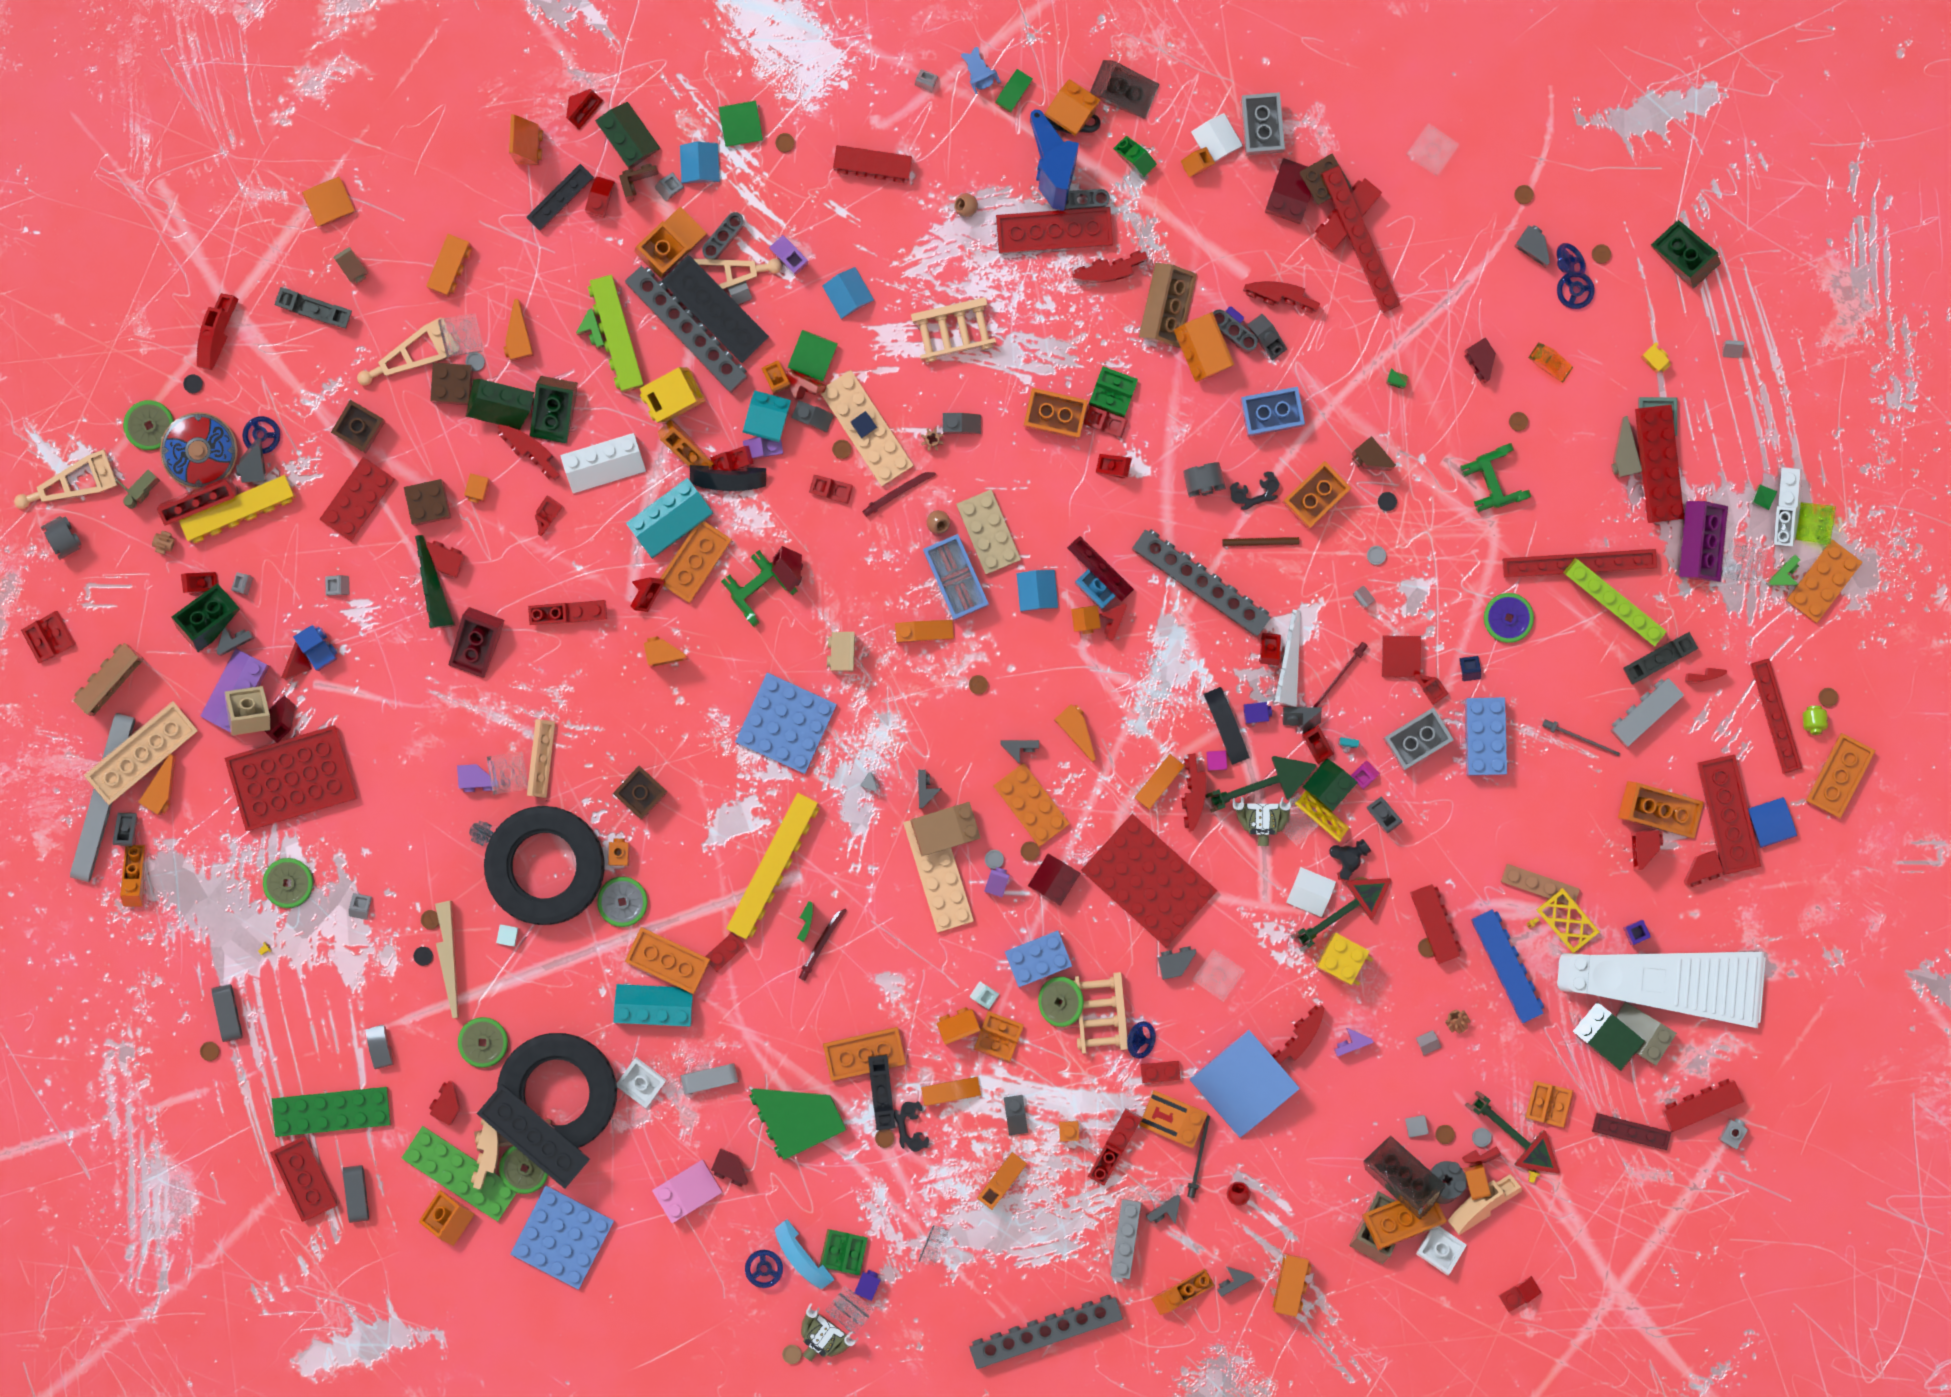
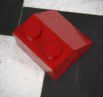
M1659 830L1631 832L1634 871L1643 870L1659 852L1660 846H1663V835L1659 834Z

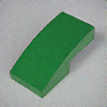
M1016 69L995 103L1011 113L1033 78Z

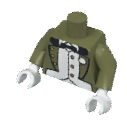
M1241 797V803H1236L1235 798H1233V808L1236 810L1238 821L1243 829L1249 832V834H1258V846H1269V835H1277L1289 821L1292 799H1290L1289 803H1285L1283 801L1284 797H1282L1280 804H1245L1244 807L1243 797Z
M809 1304L801 1325L803 1342L808 1345V1348L803 1353L806 1359L812 1362L818 1353L824 1358L826 1356H836L846 1351L858 1341V1338L856 1340L851 1339L850 1335L853 1332H849L847 1335L819 1314V1307L814 1311L811 1309L812 1304Z

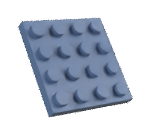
M766 673L735 742L805 774L837 704L770 673Z
M546 1185L510 1255L579 1290L615 1220Z

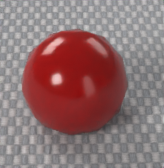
M1234 1182L1227 1189V1199L1233 1205L1242 1206L1250 1199V1188L1245 1183Z

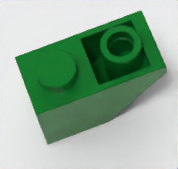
M1125 136L1113 148L1142 177H1145L1157 165L1147 150L1128 136Z

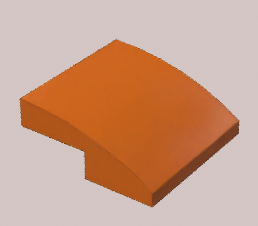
M340 176L302 192L317 227L334 222L336 219L352 214L355 211Z
M988 1011L973 1050L1010 1063L1024 1025Z
M1534 1080L1525 1118L1565 1128L1574 1090Z

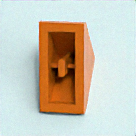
M779 360L761 368L773 395L790 388V383Z
M1483 1164L1463 1168L1472 1200L1491 1196Z

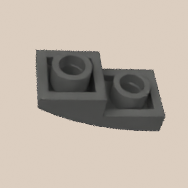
M380 1025L365 1029L374 1069L393 1065L392 1051L388 1045L386 1027Z

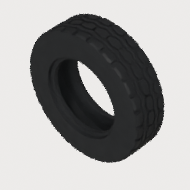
M536 806L518 811L498 826L492 834L485 851L484 875L487 887L494 900L509 915L526 923L554 925L578 916L593 902L602 885L605 862L598 837L583 819L570 811L558 807ZM540 833H551L564 839L572 848L576 858V872L571 884L565 891L551 898H537L529 895L518 885L513 873V859L518 847L527 838Z
M548 1033L527 1040L507 1058L498 1077L497 1089L503 1084L527 1104L525 1087L530 1074L536 1067L550 1060H564L574 1064L582 1071L588 1082L589 1100L583 1113L574 1121L565 1125L551 1126L577 1148L585 1146L598 1137L606 1128L616 1107L617 1084L609 1061L595 1045L579 1036L567 1033Z

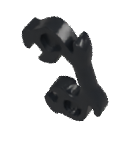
M1265 472L1263 474L1268 479L1265 482L1260 479L1259 484L1261 488L1266 489V492L1253 498H1246L1248 493L1246 485L1243 486V489H1238L1239 482L1233 483L1229 488L1231 490L1232 502L1245 504V506L1241 507V510H1247L1256 504L1277 499L1278 495L1272 496V494L1277 491L1280 483L1274 476V472Z
M918 1101L915 1103H903L900 1115L897 1110L894 1111V1118L898 1124L900 1134V1146L904 1149V1143L906 1142L913 1152L927 1148L929 1145L928 1137L924 1141L921 1140L920 1135H922V1132L914 1133L912 1138L907 1134L906 1117L917 1119L919 1116L915 1115L916 1109L923 1110L922 1105Z

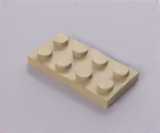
M992 489L956 504L985 575L1021 560Z

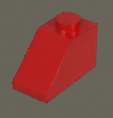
M596 176L585 207L587 214L605 218L615 181Z

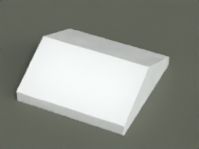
M1224 113L1208 120L1191 131L1200 149L1208 148L1214 162L1243 147Z
M1300 867L1286 903L1322 917L1336 881Z
M635 1057L616 1084L624 1093L644 1108H647L666 1082V1079Z
M1439 1226L1428 1232L1416 1254L1448 1276L1467 1245Z

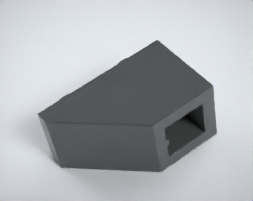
M1263 314L1247 324L1271 360H1274L1287 350L1274 325Z
M1191 946L1179 948L1180 952L1174 954L1172 950L1161 952V956L1157 958L1162 980L1182 976L1195 956L1196 949L1191 950Z

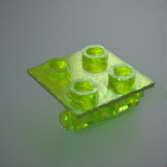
M1801 502L1795 540L1817 542L1823 545L1830 544L1836 506Z

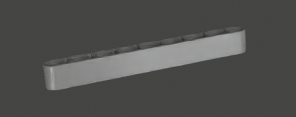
M120 713L115 714L102 759L132 735L135 725L134 717ZM93 789L70 872V878L88 883L93 875L112 803L107 805L95 789Z

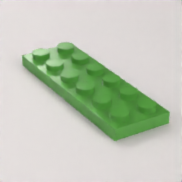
M425 1126L421 1127L401 1157L497 1222L517 1194L506 1187L499 1175L488 1171L483 1188L481 1190L473 1188L474 1183H471L474 1171L478 1172L479 1164H477V1161Z

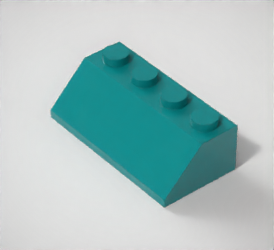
M686 478L626 522V524L653 559L714 513L690 480Z
M616 984L613 1023L691 1027L693 994L679 987Z

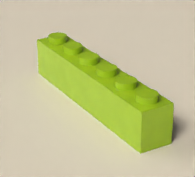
M611 274L590 280L591 286H588L590 297L595 298L596 304L593 305L595 315H599L601 322L598 323L601 334L605 333L606 341H603L606 352H610L612 359H609L611 370L616 371L617 377L614 378L616 388H620L623 393L643 387L644 383L613 276Z
M1574 558L1563 572L1653 646H1656L1667 632L1578 559Z

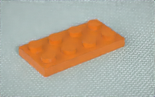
M705 521L692 529L660 577V579L665 580L663 586L688 603H691L732 539Z
M1831 539L1785 601L1814 623H1818L1863 562Z
M1840 733L1805 801L1840 819L1876 750Z
M1024 763L993 785L1039 847L1070 824Z
M640 927L625 962L695 994L711 959Z
M898 1027L823 1043L831 1081L869 1073L868 1056L887 1054L889 1068L906 1065Z
M1424 1190L1362 1215L1378 1250L1444 1225L1447 1222L1439 1204L1430 1199Z

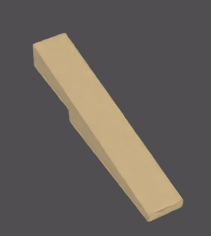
M452 901L435 904L443 942L436 943L452 1018H458L459 1006Z

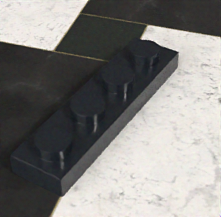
M579 164L526 218L541 231L594 177Z

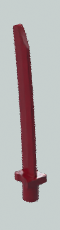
M924 472L874 503H869V506L862 511L863 514L867 517L873 512L876 513L880 507L909 489L934 477L936 473Z
M1361 642L1352 651L1354 653L1353 657L1313 707H1317L1357 656L1361 658L1364 655L1363 652L1368 647L1366 643Z
M846 909L834 915L815 945L807 962L802 966L799 979L806 981L808 974L812 972L811 968L830 935L846 913Z

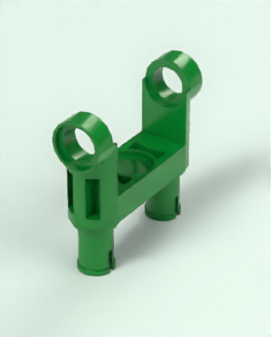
M1512 443L1478 456L1473 462L1460 465L1461 471L1469 469L1462 473L1464 477L1479 471L1482 472L1488 487L1489 496L1474 501L1475 507L1482 504V506L1476 508L1477 513L1492 507L1497 509L1532 497L1530 490L1523 492L1520 490L1503 497L1490 461L1504 457L1509 452L1514 451Z
M761 550L756 552L760 560L755 554L750 557L761 569V573L748 584L740 587L731 574L726 576L731 584L725 578L721 581L732 594L731 599L744 613L743 615L753 627L760 622L744 600L773 576L784 590H787L773 573L772 562L770 563ZM796 587L791 592L789 591L792 596L798 592Z

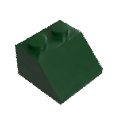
M1327 758L1302 787L1332 812L1358 782Z

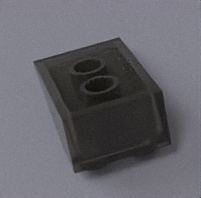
M1103 60L1090 93L1108 105L1146 119L1159 83L1116 61Z

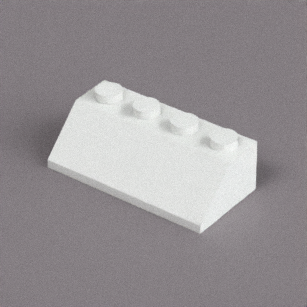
M634 433L560 455L573 494L646 472Z

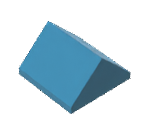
M697 141L680 145L682 184L720 182L718 143Z
M856 267L837 274L822 285L841 319L874 301Z
M1089 569L1075 581V584L1101 610L1115 597Z
M1033 570L1016 573L1020 612L1058 608L1055 570Z

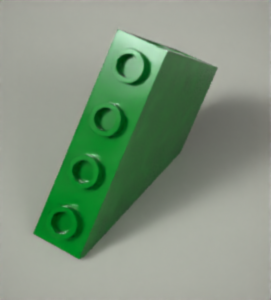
M754 1088L751 1090L752 1094L749 1095L753 1105L757 1104L760 1109L758 1116L761 1122H766L769 1128L766 1130L769 1139H774L777 1145L774 1149L778 1158L782 1157L783 1160L847 1130L829 1094Z

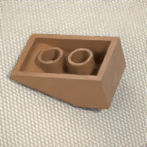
M970 802L910 820L921 857L981 838Z

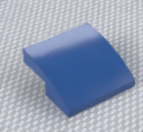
M1784 797L1748 808L1750 820L1760 848L1797 836Z

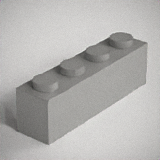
M1669 678L1665 680L1660 679L1654 685L1656 688L1651 693L1647 691L1640 698L1641 703L1637 706L1633 704L1626 711L1627 715L1623 719L1619 717L1611 724L1613 728L1610 731L1625 748L1631 745L1684 696Z
M1121 1199L1110 1272L1112 1277L1130 1279L1141 1201Z

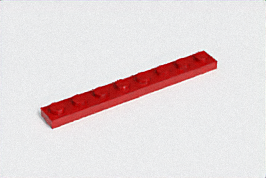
M1337 165L1320 173L1381 312L1385 313L1400 306L1340 166Z
M1656 549L1502 559L1504 578L1564 574L1563 572L1574 558L1578 559L1593 572L1657 568Z

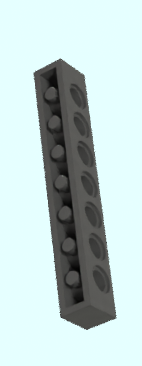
M640 266L625 280V283L713 376L732 393L747 379L745 375L746 369L740 363L736 365L732 361L734 357L727 350L722 351L719 347L721 343L714 336L710 338L705 333L707 331L706 327L701 322L697 324L692 319L694 315L687 308L685 310L679 305L681 301L674 294L670 296L666 292L668 288L661 280L657 282L653 278L655 274L648 267L644 269ZM647 282L653 284V289L649 292L643 290V285ZM659 296L666 297L664 305L656 304V299ZM672 310H678L680 312V315L677 319H671L669 317V313ZM687 323L693 326L690 333L682 331V327ZM699 337L706 339V344L702 347H698L695 344L696 339ZM712 351L719 353V358L715 361L708 358L709 353ZM730 365L732 372L727 375L723 374L722 367Z
M1152 529L1149 531L1144 530L1132 547L1133 551L1249 633L1258 637L1271 618L1268 616L1269 612L1261 606L1259 608L1252 605L1254 601L1245 595L1242 598L1237 594L1238 590L1230 584L1225 586L1221 583L1222 579L1214 573L1212 575L1208 574L1206 567L1199 562L1196 564L1191 562L1189 555L1183 551L1179 553L1174 550L1175 546L1167 540L1165 542L1158 538L1160 535ZM1158 544L1161 551L1153 554L1150 551V546ZM1174 555L1176 563L1173 565L1167 564L1166 556ZM1189 566L1192 569V574L1189 576L1183 575L1181 568ZM1199 577L1207 579L1208 583L1205 587H1200L1197 584ZM1213 589H1222L1223 596L1221 598L1214 597ZM1230 599H1236L1239 602L1237 609L1229 607L1228 602ZM1252 610L1255 615L1254 619L1247 620L1244 617V612Z
M1109 1294L1100 1297V1301L1094 1304L1092 1301L1081 1304L1082 1308L1075 1310L1074 1307L1063 1310L1064 1314L1056 1316V1313L1045 1316L1046 1320L1038 1322L1036 1319L1027 1322L1026 1327L1020 1328L1015 1326L1008 1329L1009 1333L1002 1335L1001 1332L990 1335L991 1339L983 1341V1338L972 1341L969 1349L976 1369L1123 1320L1116 1297H1111ZM1103 1307L1106 1310L1105 1315L1097 1317L1095 1315L1096 1308ZM1080 1313L1087 1315V1321L1083 1324L1078 1323L1076 1320L1077 1315ZM1065 1319L1069 1322V1327L1066 1330H1061L1058 1327L1060 1320ZM1041 1327H1050L1051 1333L1048 1336L1041 1335ZM1030 1332L1033 1336L1032 1340L1024 1342L1021 1338L1023 1333ZM1007 1338H1011L1014 1341V1346L1010 1349L1005 1348L1003 1345L1004 1340ZM991 1344L996 1347V1352L993 1355H988L985 1352L987 1345Z

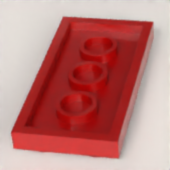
M362 457L319 520L352 542L395 478L365 457Z
M306 1136L270 1152L302 1222L338 1206Z

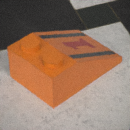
M1153 1090L1139 1126L1193 1148L1208 1113Z

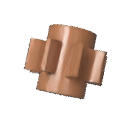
M927 428V434H921V437L925 439L921 445H927L928 451L931 448H935L938 451V444H944V442L939 440V438L943 437V434L938 435L937 428L934 429V432H930ZM932 435H935V439L938 441L933 442V444H929V440L927 438H931Z
M162 530L161 534H155L152 541V547L156 548L155 552L165 555L166 551H172L175 539L171 538V533Z
M1457 1009L1451 1011L1448 1014V1020L1445 1021L1451 1033L1456 1031L1459 1034L1466 1031L1468 1023L1471 1022L1465 1010L1460 1012Z

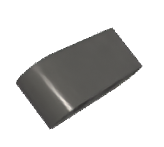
M1105 189L1069 191L1067 197L1068 204L1065 205L1064 210L1106 207L1109 204L1110 195ZM1103 194L1107 200L1104 203H1099L1096 201V196ZM1078 196H1085L1088 200L1087 203L1079 204L1077 202Z
M738 212L730 213L702 247V252L706 259H718L743 229L744 219ZM735 217L741 220L740 225L736 227L730 224L731 219ZM726 232L729 237L726 241H720L718 235ZM707 248H716L715 255L708 256L706 254Z
M1218 309L1213 312L1214 316L1220 314L1224 317V322L1218 324L1221 334L1244 352L1249 353L1255 350L1258 340L1254 334L1224 310ZM1235 326L1238 328L1239 334L1232 336L1228 329ZM1246 338H1250L1253 340L1254 346L1247 348L1243 341Z
M227 984L211 988L222 1041L228 1042L243 1038L232 985Z
M363 1165L343 1167L349 1223L369 1221Z

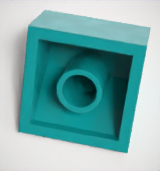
M754 390L742 432L780 442L788 418L791 400Z

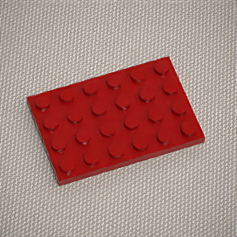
M336 725L224 758L246 832L357 799Z
M1133 813L1081 869L1088 878L1165 947L1175 939L1218 891Z

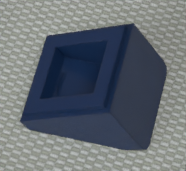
M866 411L850 422L861 439L877 428Z
M1479 656L1459 658L1462 681L1481 679Z

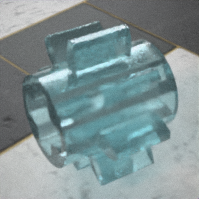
M481 820L478 823H474L469 830V834L472 836L471 841L482 846L484 843H488L493 834V831L490 830L492 825Z

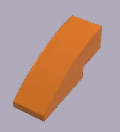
M1169 754L1134 798L1149 810L1185 765Z
M978 1076L921 1087L924 1106L981 1096Z

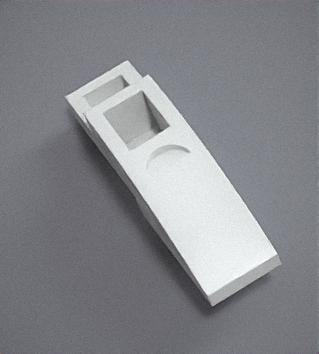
M1782 467L1779 506H1777L1775 545L1794 546L1802 496V469Z

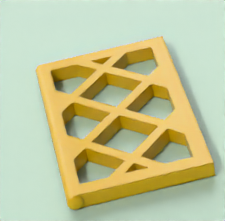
M1305 791L1298 801L1295 802L1296 806L1338 842L1342 840L1350 828L1308 791Z
M1563 888L1536 909L1572 953L1576 952L1600 933ZM1563 894L1568 900V905L1557 904V898ZM1547 906L1553 907V917H1547L1542 910ZM1556 907L1568 908L1567 919L1555 918ZM1571 909H1576L1579 912L1581 920L1570 919ZM1555 921L1566 922L1565 933L1558 930L1555 926ZM1569 922L1581 923L1580 934L1568 933ZM1584 924H1589L1594 930L1590 935L1583 934ZM1568 936L1579 937V943L1573 947L1568 941Z

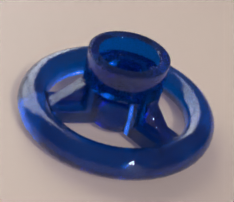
M1560 244L1557 248L1558 268L1572 277L1583 276L1586 270V263L1581 252L1572 244ZM1566 249L1571 250L1576 255V257L1569 254V252ZM1576 263H1580V270L1578 272L1574 270Z
M1569 272L1557 284V296L1560 302L1570 309L1584 308L1594 297L1595 288L1593 281L1582 272ZM1570 278H1582L1588 285L1584 286L1579 281L1572 282ZM1564 283L1569 287V293L1571 294L1569 301L1563 296L1562 288ZM1573 287H1578L1579 293H1575ZM1585 291H1589L1588 297L1583 302L1574 304L1577 297L1581 296Z
M258 416L249 420L244 426L242 433L245 446L249 448L252 445L248 439V432L253 425L252 436L255 440L259 438L258 433L261 431L264 432L261 442L267 438H274L270 446L262 448L263 454L273 451L279 444L281 436L277 423L266 416ZM258 422L270 424L274 432H268L264 427L259 426Z
M1141 1021L1130 1030L1127 1036V1048L1132 1057L1142 1059L1152 1051L1156 1041L1153 1025L1147 1021ZM1143 1027L1149 1030L1150 1038H1146L1144 1035ZM1148 1044L1145 1051L1137 1053L1141 1046Z
M770 1250L755 1251L748 1257L745 1263V1275L748 1281L756 1287H772L782 1277V1261L776 1253ZM760 1256V1262L756 1268L757 1271L751 1274V1264L755 1258ZM766 1256H770L775 1260L777 1271L773 1270L771 1263L766 1261ZM762 1265L767 1266L768 1270L766 1272L761 1271L760 1267ZM760 1275H771L774 1277L769 1282H759L756 1280Z

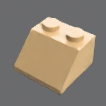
M832 632V636H828V648H831V656H827V667H831L830 671L854 672L855 632Z
M263 686L225 691L228 721L232 735L270 730V714Z

